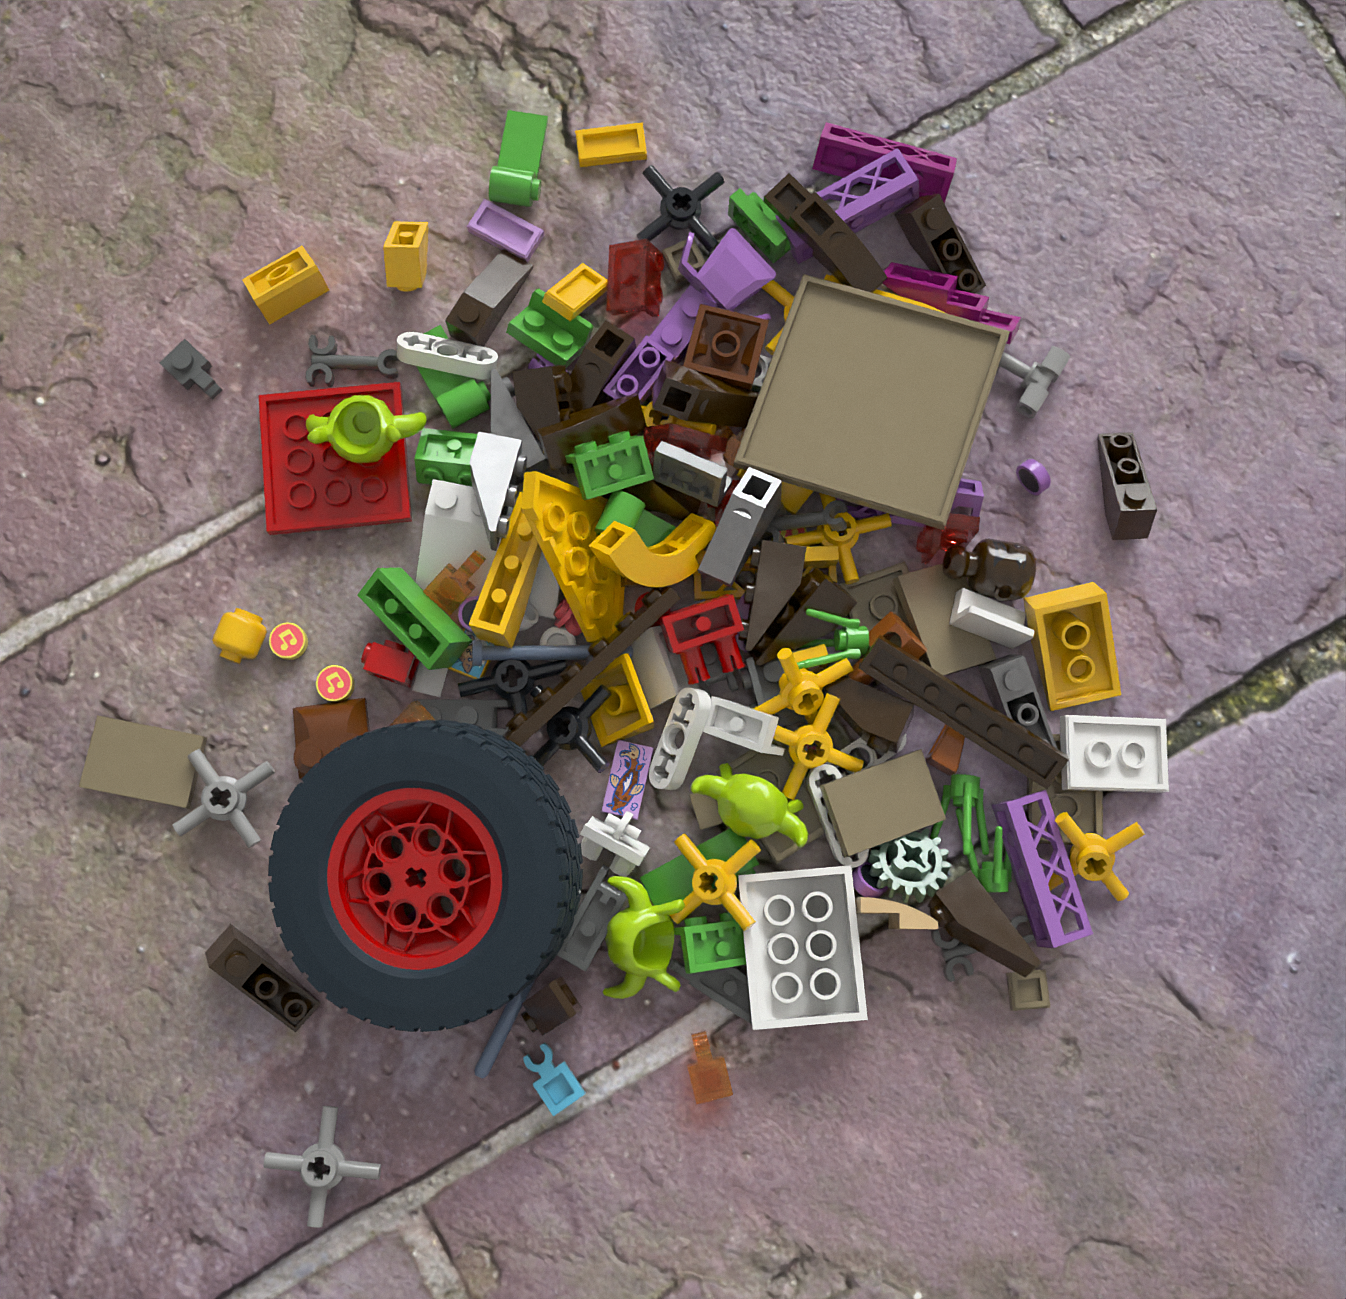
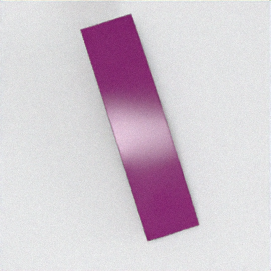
M891 262L884 270L887 280L882 284L899 296L927 304L950 315L1008 330L1010 333L1006 344H1011L1019 330L1021 317L987 310L988 296L956 290L958 276Z

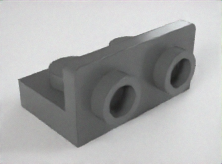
M661 441L655 450L653 480L715 507L719 506L732 485V478L727 476L728 469L713 461H708L689 453L680 447H675Z
M753 657L745 658V668L739 669L744 690L751 689L754 703L749 704V708L753 709L779 695V679L784 670L778 657L760 666L754 662ZM788 708L773 714V716L779 718L777 725L781 727L805 722L804 715H799L794 710Z

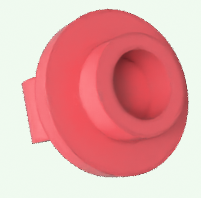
M564 598L553 613L557 618L554 625L560 628L565 624V628L570 634L578 636L582 633V630L566 598Z

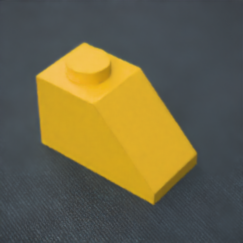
M393 222L383 246L387 287H397L400 291H413L417 288H422L427 273L428 222Z

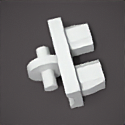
M626 811L622 819L609 813L604 822L592 816L580 833V835L584 836L581 843L582 855L590 860L597 861L604 848L616 854L609 868L619 876L627 877L636 865L640 866L650 847L637 841L641 830L630 825L634 814Z

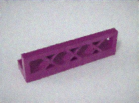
M826 122L820 136L812 169L844 178L898 148L919 179V197L940 194L945 204L954 176L957 158ZM895 162L882 169L880 177L894 179L903 173Z

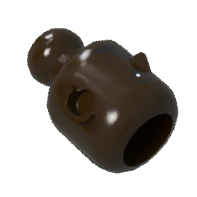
M988 538L978 542L972 552L967 551L966 548L960 545L949 547L943 559V573L948 578L954 580L967 577L971 590L985 597L996 598L1000 601L1018 600L1024 598L1032 588L1036 574V558L1033 551L1023 544Z

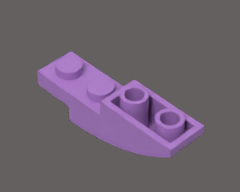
M689 285L649 337L645 336L603 392L613 400L637 393L640 404H642L652 394L664 361L668 360L679 364L686 356L699 305L704 304L718 308V305Z

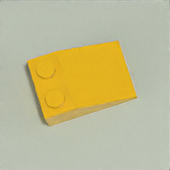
M1094 582L1023 598L1027 627L1034 630V636L1030 640L1049 710L1054 711L1120 696L1121 688L1107 593Z

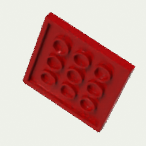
M400 382L258 395L266 531L269 535L412 522L406 438L394 442L390 451L377 462L355 463L339 456L330 442L311 443L307 439L309 432L305 425L309 415L329 417L337 404L345 398H350L354 395H370L384 401L394 416L404 415L402 385Z

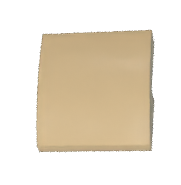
M855 898L856 914H889V929H938V921L905 904L879 898Z

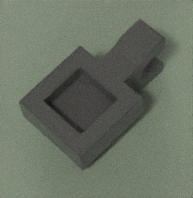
M186 339L181 341L159 362L187 390L196 383L212 400L222 391L215 380L206 373L212 367L211 363Z

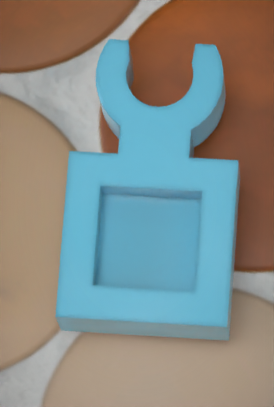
M543 1043L540 1045V1048L545 1054L544 1062L539 1064L533 1062L529 1054L524 1056L523 1060L529 1070L538 1072L541 1076L532 1085L551 1114L555 1116L585 1095L586 1092L565 1061L555 1067L552 1062V1049L548 1044Z

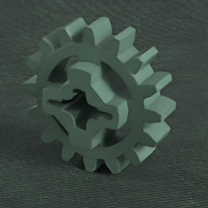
M926 828L922 833L914 831L871 848L868 862L873 865L869 874L870 876L880 877L876 885L878 889L885 886L890 888L888 897L893 898L896 893L902 894L903 903H907L910 895H914L916 900L921 903L926 893L933 897L939 887L943 888L948 878L946 875L951 868V863L946 861L949 851L948 849H938L942 840L940 837L933 840L928 838L930 829ZM886 852L889 854L887 860L891 863L890 866L886 862Z

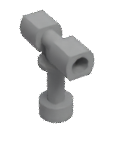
M1052 346L1041 364L1034 362L1032 367L1003 352L999 366L1023 379L1020 386L1026 389L1015 406L1019 413L1028 418H1034L1049 394L1047 391L1048 386L1051 382L1055 383L1071 356L1067 352Z

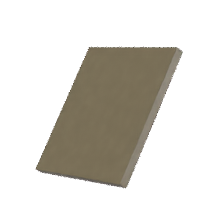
M803 274L736 454L734 467L746 471L751 467L782 482L944 530L1010 331Z

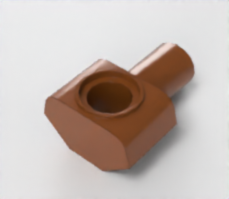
M891 611L869 631L870 647L879 635L890 641L892 636L898 634L902 642L900 648L915 658L919 659L927 651L924 644L903 620ZM864 655L852 666L853 671L848 673V676L855 681L870 685L875 678L859 669V664L865 657Z

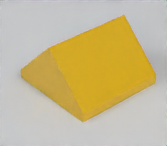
M303 246L242 279L269 325L330 291L317 265Z
M629 653L617 657L581 690L584 701L601 684L612 693L590 717L601 747L654 729V720Z

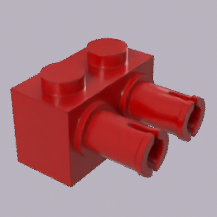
M724 594L664 614L658 619L669 652L680 655L688 685L699 683L695 667L700 680L705 681L711 678L700 648L707 642H714L723 673L734 671L733 666L737 670L745 667L735 635L743 631L744 628L733 594Z

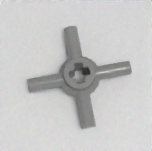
M200 749L189 754L187 758L206 786L201 795L202 805L173 824L177 834L183 836L211 817L220 821L230 820L248 848L259 843L261 839L244 815L243 810L247 803V792L275 773L271 764L266 761L237 780L228 776L219 777ZM221 791L231 793V797L227 798L230 802L228 806L220 805L217 800L221 799L219 795Z
M323 1106L318 1143L310 1146L302 1156L266 1152L264 1158V1168L298 1171L304 1183L312 1188L307 1226L323 1227L327 1190L337 1185L343 1176L379 1180L381 1175V1164L348 1161L342 1150L334 1144L338 1107ZM322 1158H324V1164L330 1166V1170L322 1174L321 1167L315 1164Z

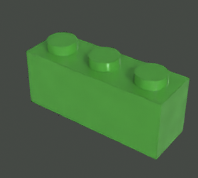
M377 568L357 595L428 670L452 667L472 642L462 629L402 568Z

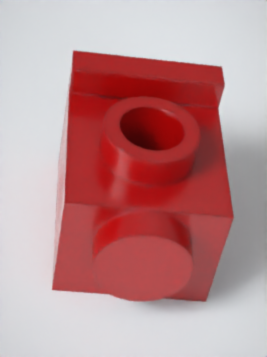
M385 640L384 645L368 642L361 658V662L364 664L363 670L369 675L407 688L411 687L420 660L410 650L406 653L405 646L390 640Z

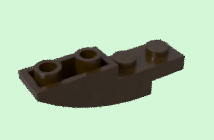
M790 173L764 196L763 202L813 250L812 255L841 284L873 293L887 280V275L842 218L815 191L811 194Z

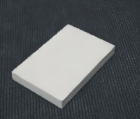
M1078 715L1060 716L1061 752L1068 755L1069 761L1061 770L1062 790L1169 792L1166 719Z

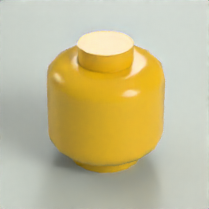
M235 608L234 613H224L212 639L213 644L221 649L219 656L236 664H240L242 658L247 660L255 659L267 635L266 627L261 624L263 618L239 608Z

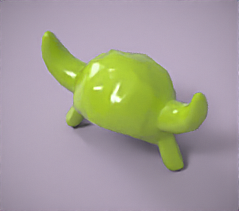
M354 395L350 398H345L337 404L329 417L309 415L305 425L309 432L307 439L311 443L330 442L337 454L344 459L355 463H370L380 460L383 455L390 451L394 442L419 433L426 425L427 416L423 412L394 416L384 401L370 395Z
M724 763L719 766L721 777L703 775L697 777L692 782L691 792L693 794L706 795L716 800L722 822L737 835L757 840L777 831L789 837L798 847H803L807 843V828L794 815V813L804 809L802 801L795 799L788 803L785 795L769 781L748 774L733 775L730 764Z
M624 876L608 878L607 882L609 885L625 893L628 898L629 907L612 917L607 925L605 937L609 959L616 967L626 972L625 979L619 985L605 988L603 994L615 999L634 996L644 987L647 977L658 981L674 992L679 991L681 987L680 982L674 976L667 973L666 970L674 946V922L669 915L684 909L685 904L683 900L678 899L653 906L647 890L641 883Z

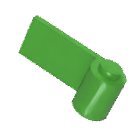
M512 110L507 111L498 165L492 167L490 174V201L531 207L533 200L539 201L541 180H538V173L548 116Z
M441 325L424 333L449 339ZM416 366L452 429L490 409L487 402L491 400V394L483 381L476 383L474 378Z
M617 490L611 493L594 531L600 535L615 520L635 529L645 545L650 547L663 541L676 527L644 510L646 505L640 499L629 493Z
M730 828L696 847L706 860L720 859L726 862L747 843V840L744 836L737 835ZM682 854L639 878L647 890L653 905H661L678 899L684 900L694 891L692 878L695 869ZM755 856L735 873L737 884H739L738 875L756 874L753 867L759 865ZM717 875L712 876L714 878V882L711 884L713 889L716 888Z

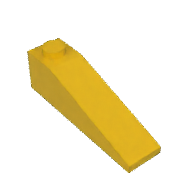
M519 492L515 507L512 510L507 537L501 539L469 622V626L478 639L511 649L525 615L542 553L522 511V492Z

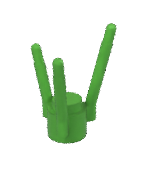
M806 610V615L841 625L842 628L835 630L833 639H816L800 648H810L825 644L826 647H834L836 651L841 652L797 662L799 669L841 661L845 658L860 659L861 655L867 653L869 648V632L866 626H859V619H846L822 611Z
M954 774L951 775V785H943L941 800L943 812L946 815L950 799H953V806L963 808V854L969 855L972 808L975 807L983 855H988V834L983 805L984 789H980V777ZM943 821L933 824L930 835L931 840L938 837Z
M957 808L955 812L963 840V810ZM1001 826L995 828L993 861L982 862V869H979L972 841L970 854L967 855L972 873L987 892H1009L1008 882H1012V867L1007 851L1005 861L1002 862L1003 829Z

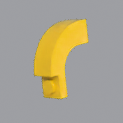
M691 513L663 541L647 547L635 529L614 520L589 547L599 561L611 571L643 586L665 587L686 579L698 570L700 564L695 556L707 547L717 527L713 521Z

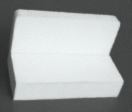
M965 588L956 592L950 625L1011 649L1027 642L1034 636V630L1024 626L1026 612Z
M661 626L649 628L630 645L633 647L631 661L649 709L656 708L671 699H675L677 694L684 688L690 687L700 690L698 683L688 685L680 655L669 652Z
M711 696V711L703 732L760 753L783 756L785 748L772 744L779 720L778 717L720 697Z

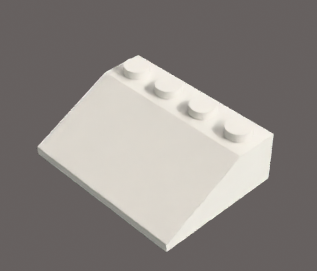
M433 479L424 517L416 583L427 595L463 602L469 597L480 596L497 551L490 549L473 487ZM509 507L507 516H511L514 507ZM542 552L528 601L536 608L539 617L555 620L553 613L559 604L561 588Z
M851 865L738 875L740 902L756 921L752 927L743 931L753 1030L868 1020Z

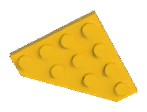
M537 471L524 473L522 511L587 642L594 643L602 636L607 639L617 630L614 625L623 616L625 577L605 567L595 556L589 545L599 536L594 529L608 499L598 496L584 500L582 499L580 488Z

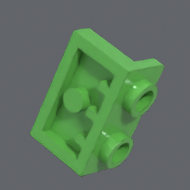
M739 188L729 197L728 216L773 264L791 250L785 230L776 221V214L755 192L747 196Z
M536 289L532 293L529 305L509 322L506 333L555 366L565 365L567 368L582 354L588 344L593 324L579 315L570 322L544 304L542 300L545 292Z
M423 428L414 458L417 482L432 485L434 479L473 487L470 458L478 434Z
M624 431L608 436L609 443L597 446L595 441L574 446L575 453L566 455L565 458L567 463L573 464L582 499H592L654 479L643 436H630L629 431Z
M729 912L720 913V921L707 923L706 916L684 919L685 926L674 928V935H681L686 973L691 974L746 965L743 929Z

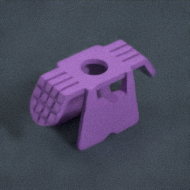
M734 228L728 230L699 272L687 262L694 238V233L689 232L677 269L691 283L692 287L716 303L718 308L733 311L734 308L761 291V287L776 276V272ZM770 314L754 316L769 321L771 320Z

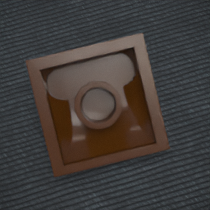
M700 304L683 366L744 389L752 390L769 320Z
M366 698L293 708L296 747L293 758L298 769L299 779L301 780L316 763H320V759L336 747L340 748L342 743L370 731Z

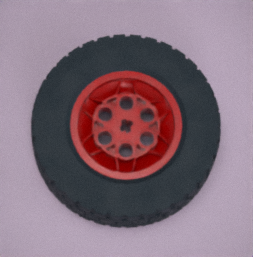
M426 720L403 723L365 732L363 735H358L342 743L340 748L336 747L319 760L320 763H316L301 779L304 783L297 784L287 800L290 804L283 807L276 824L280 827L273 834L270 848L273 851V855L269 856L268 876H272V881L268 883L270 902H274L275 908L272 909L276 927H281L282 933L279 935L287 952L291 950L294 955L291 959L302 974L306 973L309 976L307 978L308 982L319 993L324 992L327 994L326 999L340 1009L347 1008L346 1013L362 1021L370 1019V1024L387 1029L395 1026V1030L417 1032L419 1028L420 1032L441 1031L445 1028L452 1029L467 1025L500 1009L528 987L554 960L564 944V939L568 937L574 923L573 917L577 914L581 897L579 890L582 889L583 869L580 867V864L583 863L581 843L578 844L576 839L580 836L575 819H571L569 815L572 811L564 795L560 797L558 793L560 788L550 774L545 775L543 772L545 768L531 755L527 756L525 754L526 751L511 740L507 742L505 737L493 731L483 730L480 726L464 722ZM430 829L435 830L440 836L438 848L432 846L428 841ZM393 836L398 837L403 843L401 855L397 854L392 848L391 841ZM454 859H458L464 864L466 868L464 877L457 876L452 868ZM420 869H423L427 874L423 878L424 881H421L417 876L421 872ZM381 873L386 874L390 878V891L381 886ZM442 896H446L452 901L454 907L452 914L442 909L440 902ZM405 903H409L415 908V920H411L406 916L404 912Z

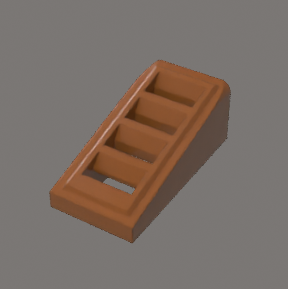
M945 724L925 759L926 763L949 776L955 774L959 767L965 736Z

